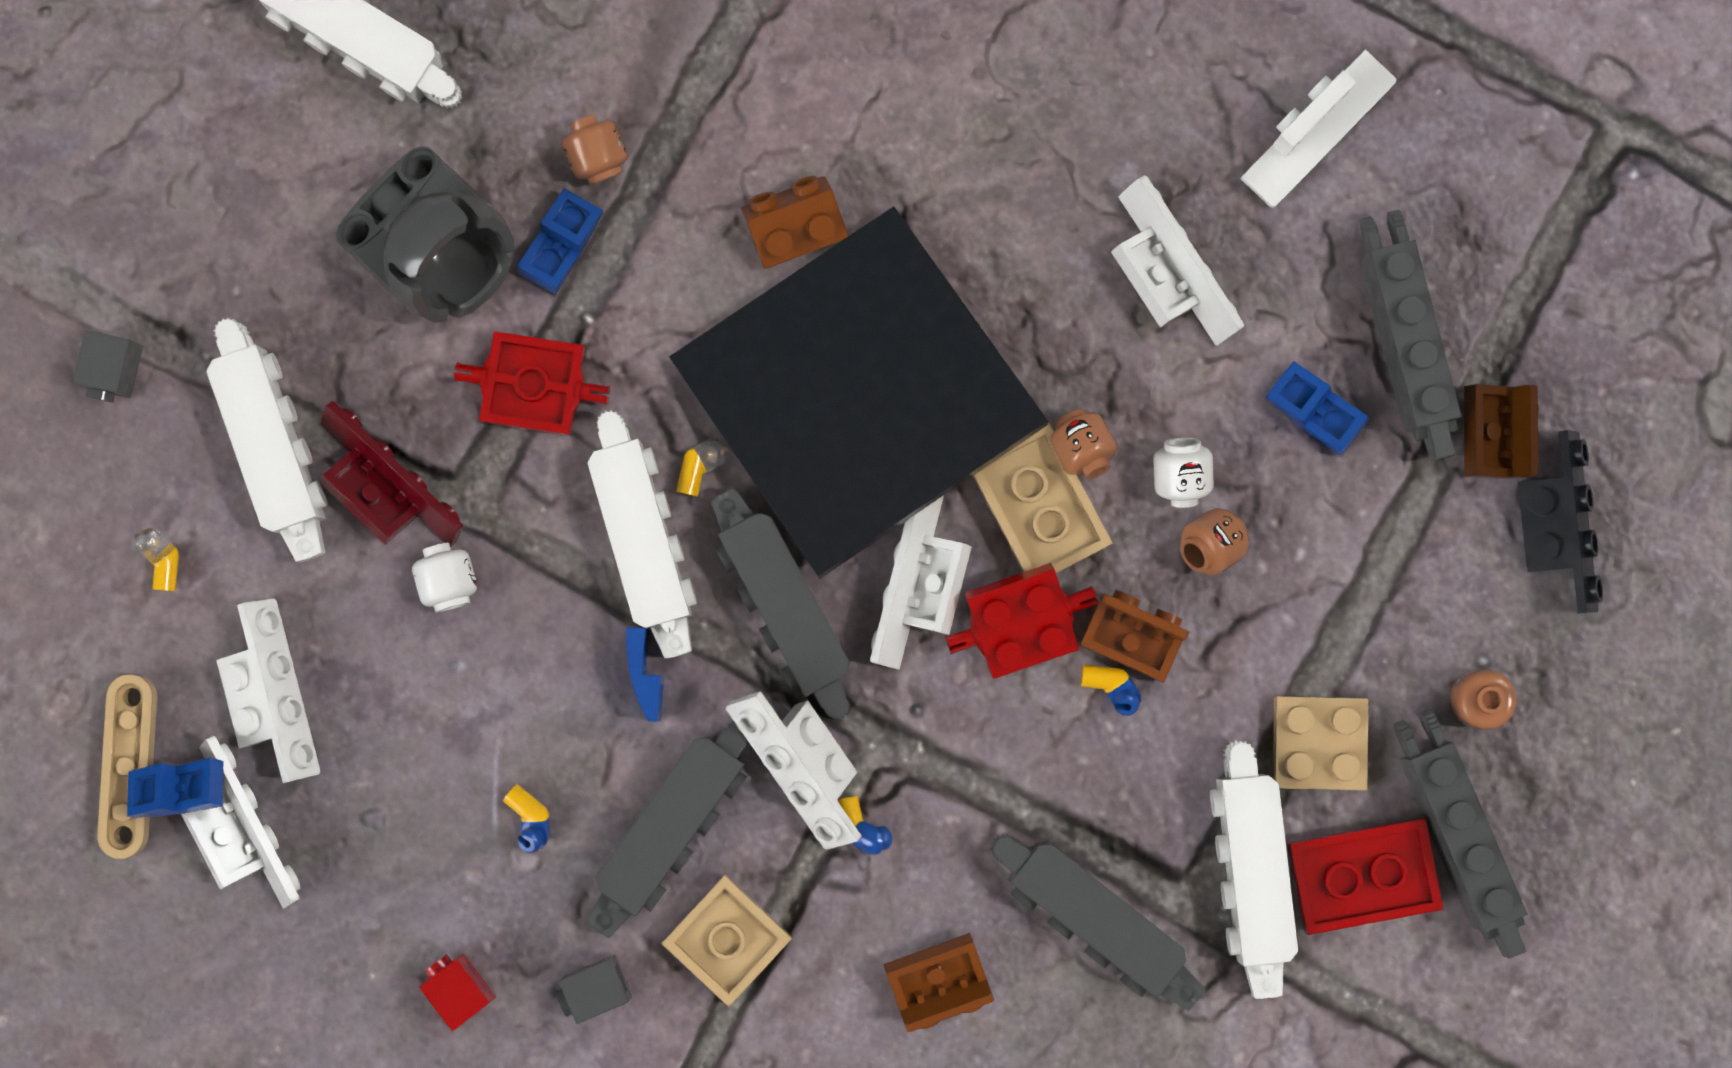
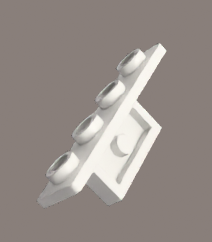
M1365 49L1333 81L1326 75L1309 92L1307 96L1312 100V103L1302 113L1296 108L1289 112L1276 126L1281 132L1280 136L1240 179L1269 207H1276L1396 83V78Z
M1144 175L1138 178L1118 198L1141 232L1119 244L1111 253L1160 327L1192 309L1214 344L1218 346L1244 327V323L1237 314L1234 305L1227 299L1214 279L1209 267L1202 261L1189 241L1186 232L1179 226L1164 203L1159 191L1154 188L1147 176Z
M944 496L905 521L901 540L896 545L894 551L895 563L890 583L883 594V610L879 626L871 641L872 653L870 661L872 663L900 670L911 626L942 634H950L972 546L934 537Z
M266 599L238 604L237 607L248 650L216 660L238 747H249L272 740L283 783L320 774V767L277 601L275 599Z
M761 691L730 701L726 706L727 712L824 849H831L858 842L861 834L837 801L857 774V771L809 701L794 705L782 721Z
M212 736L206 739L199 749L205 759L214 758L224 761L223 806L181 815L220 890L263 869L284 909L299 900V895L296 892L300 889L298 878L289 865L283 867L275 851L279 849V844L270 826L267 824L261 825L254 809L258 808L252 790L247 784L240 785L233 771L236 768V761L231 750L225 743L220 745L216 737Z

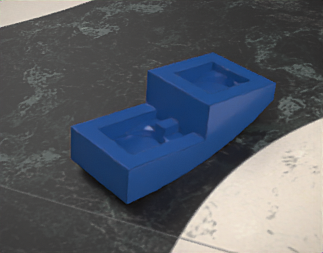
M564 188L541 221L540 232L517 264V273L556 295L588 243L603 214V210Z
M1295 361L1292 362L1266 396L1267 400L1287 417L1341 457L1369 422V417L1333 393L1329 384Z
M627 627V659L634 692L647 720L659 722L662 717L664 676L646 675L649 629Z
M207 758L179 766L160 763L129 771L127 817L167 816L222 807L224 761Z

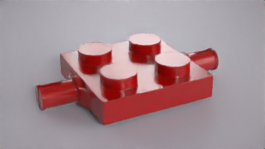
M494 331L491 351L483 367L462 364L460 362H457L455 370L458 372L472 373L470 375L454 372L455 382L480 384L483 399L479 421L482 423L571 436L575 411L580 405L581 400L607 405L609 397L606 395H610V386L584 383L582 367L586 347L580 344Z
M1049 563L964 592L971 612V628L949 636L946 635L945 639L951 655L977 645L980 652L985 656L992 678L996 679L1078 651L1079 647L1073 630V612L1098 605V600L1092 586L1066 595L1059 585L1053 565Z

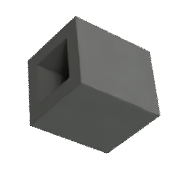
M85 330L72 383L87 388L86 397L110 403L114 402L115 395L131 398L143 346L129 339Z
M615 954L565 975L559 980L561 989L556 991L563 1013L566 1017L573 1015L576 1025L624 1005L632 998Z

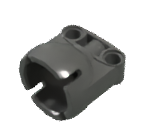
M423 146L413 148L390 167L357 201L338 225L336 232L337 241L340 246L350 253L409 312L434 323L445 322L448 314L456 318L468 315L490 299L505 280L509 271L510 259L506 253L514 251V238L503 216L432 149Z

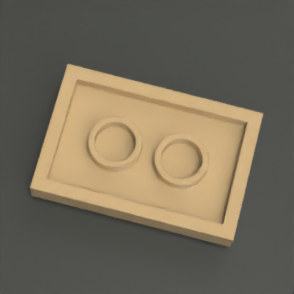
M1049 423L1046 427L973 475L1023 572L1051 563L1055 572L1058 573L1113 544L1077 475H1070L1064 471L1050 441L1054 431Z

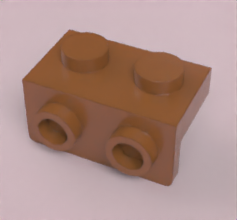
M807 176L795 181L790 189L777 194L774 192L758 194L750 199L748 205L741 207L764 269L842 241L848 237L833 190L826 177Z
M1115 590L1113 596L1108 594L1101 595L1079 645L1164 683L1182 641L1186 640L1189 634L1188 630L1180 627L1182 619L1161 609H1157L1155 615L1138 608L1140 600L1118 590Z
M970 933L883 964L907 1032L931 1028L942 1020L962 1013L975 1012L982 1006L994 1001Z

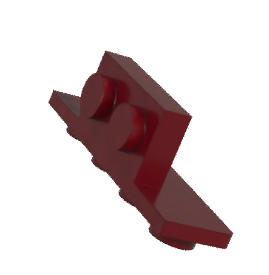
M334 401L327 404L324 408L320 424L349 453L322 475L320 483L385 545L418 517L444 543H449L451 548L457 542L463 528L457 512L445 502L440 503L428 492L425 482L418 474L405 470L395 460L393 452L383 441L374 440L362 428L360 420L352 411L346 408L342 409Z

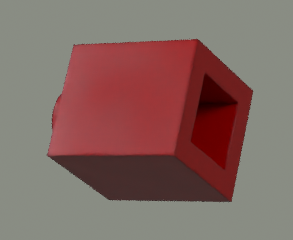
M464 953L453 961L446 954L424 971L430 979L419 987L452 1032L496 998L495 994Z

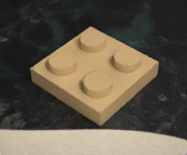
M1274 696L1273 779L1279 784V788L1367 790L1368 699Z
M725 874L661 944L729 1007L788 944L792 936Z

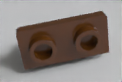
M1474 384L1464 386V477L1514 479L1537 476L1539 459L1538 388L1536 385L1506 387Z

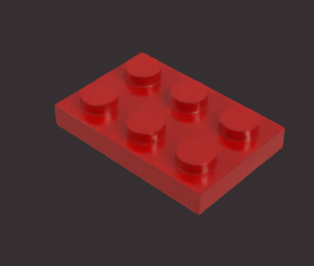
M1421 817L1287 843L1304 932L1307 935L1444 910L1426 818Z

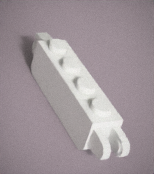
M259 0L268 10L265 17L286 32H289L292 26L306 34L303 39L304 42L324 55H327L330 50L344 58L341 64L359 77L365 79L367 74L370 73L383 81L379 87L393 98L403 102L407 96L419 104L425 96L436 104H440L442 107L445 106L446 109L449 107L453 109L454 106L457 107V104L461 103L462 91L455 83V79H452L450 75L447 76V73L441 70L443 67L441 56L436 51L434 44L364 0Z
M222 318V321H218V325H215L216 329L213 330L215 332L214 336L217 337L216 343L221 357L213 359L206 372L260 526L281 534L296 562L301 563L325 554L320 521L326 519L322 508L326 507L328 503L318 480L312 481L307 465L313 463L308 445L303 438L298 439L292 422L297 421L298 418L294 405L288 395L282 396L277 381L283 378L278 360L273 353L268 354L265 349L256 344L254 345L247 327L236 322L234 319L227 318L225 320Z
M612 410L610 412L605 411V413H601V416L598 417L599 420L596 422L598 424L596 428L599 429L598 435L603 449L594 451L587 464L633 622L652 630L665 659L681 656L692 651L688 617H692L690 606L696 605L697 600L690 578L681 579L677 562L684 561V555L677 534L669 536L664 519L672 517L666 494L664 491L656 493L651 475L659 473L656 459L651 447L643 449L639 439L631 441L629 430L625 426L627 424L624 423L621 415H617L618 413Z
M1234 740V742H1229V745H1225L1226 749H1223L1225 752L1223 754L1225 756L1223 760L1225 778H1217V789L1210 790L1212 814L1214 817H1220L1222 835L1215 837L1217 858L1219 863L1226 864L1227 881L1221 882L1222 903L1224 909H1231L1233 927L1226 928L1227 948L1229 955H1236L1237 962L1244 966L1252 997L1255 999L1274 998L1282 996L1283 963L1290 962L1298 952L1279 784L1269 775L1258 774L1257 758L1254 757L1256 753L1253 751L1254 748L1251 747V744H1247L1246 741L1237 742V740Z

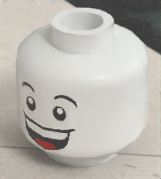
M1195 438L1170 439L1165 441L1164 447L1154 454L1155 491L1159 496L1171 500L1172 506L1179 508L1198 505L1199 498L1207 496L1213 490L1212 453L1208 448L1201 446L1200 440Z
M449 543L437 544L423 549L424 558L416 561L412 567V574L421 603L428 607L434 606L435 613L470 604L469 596L476 592L477 581L469 554L465 550H451Z

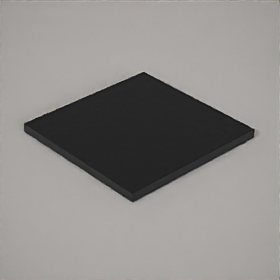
M894 206L669 356L819 579L1048 425V420Z

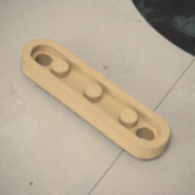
M135 674L122 675L116 678L110 684L106 693L97 840L101 850L109 857L115 859H125L139 854L145 848L149 837L150 817H127L128 772L153 765L157 691L154 684L148 678ZM133 689H137L141 695V700L136 706L130 704L128 700V695ZM124 826L132 831V839L129 843H125L120 839V830Z

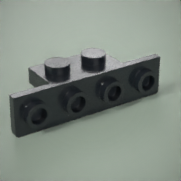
M1571 430L1558 431L1563 477L1518 482L1527 572L1573 568L1578 614L1598 612V603L1603 601V584L1600 576L1595 575L1593 557L1598 556L1599 546L1595 530H1590L1588 512L1593 511L1594 499L1591 486L1585 484L1583 466H1588L1589 463L1588 447L1585 439H1580L1579 432Z

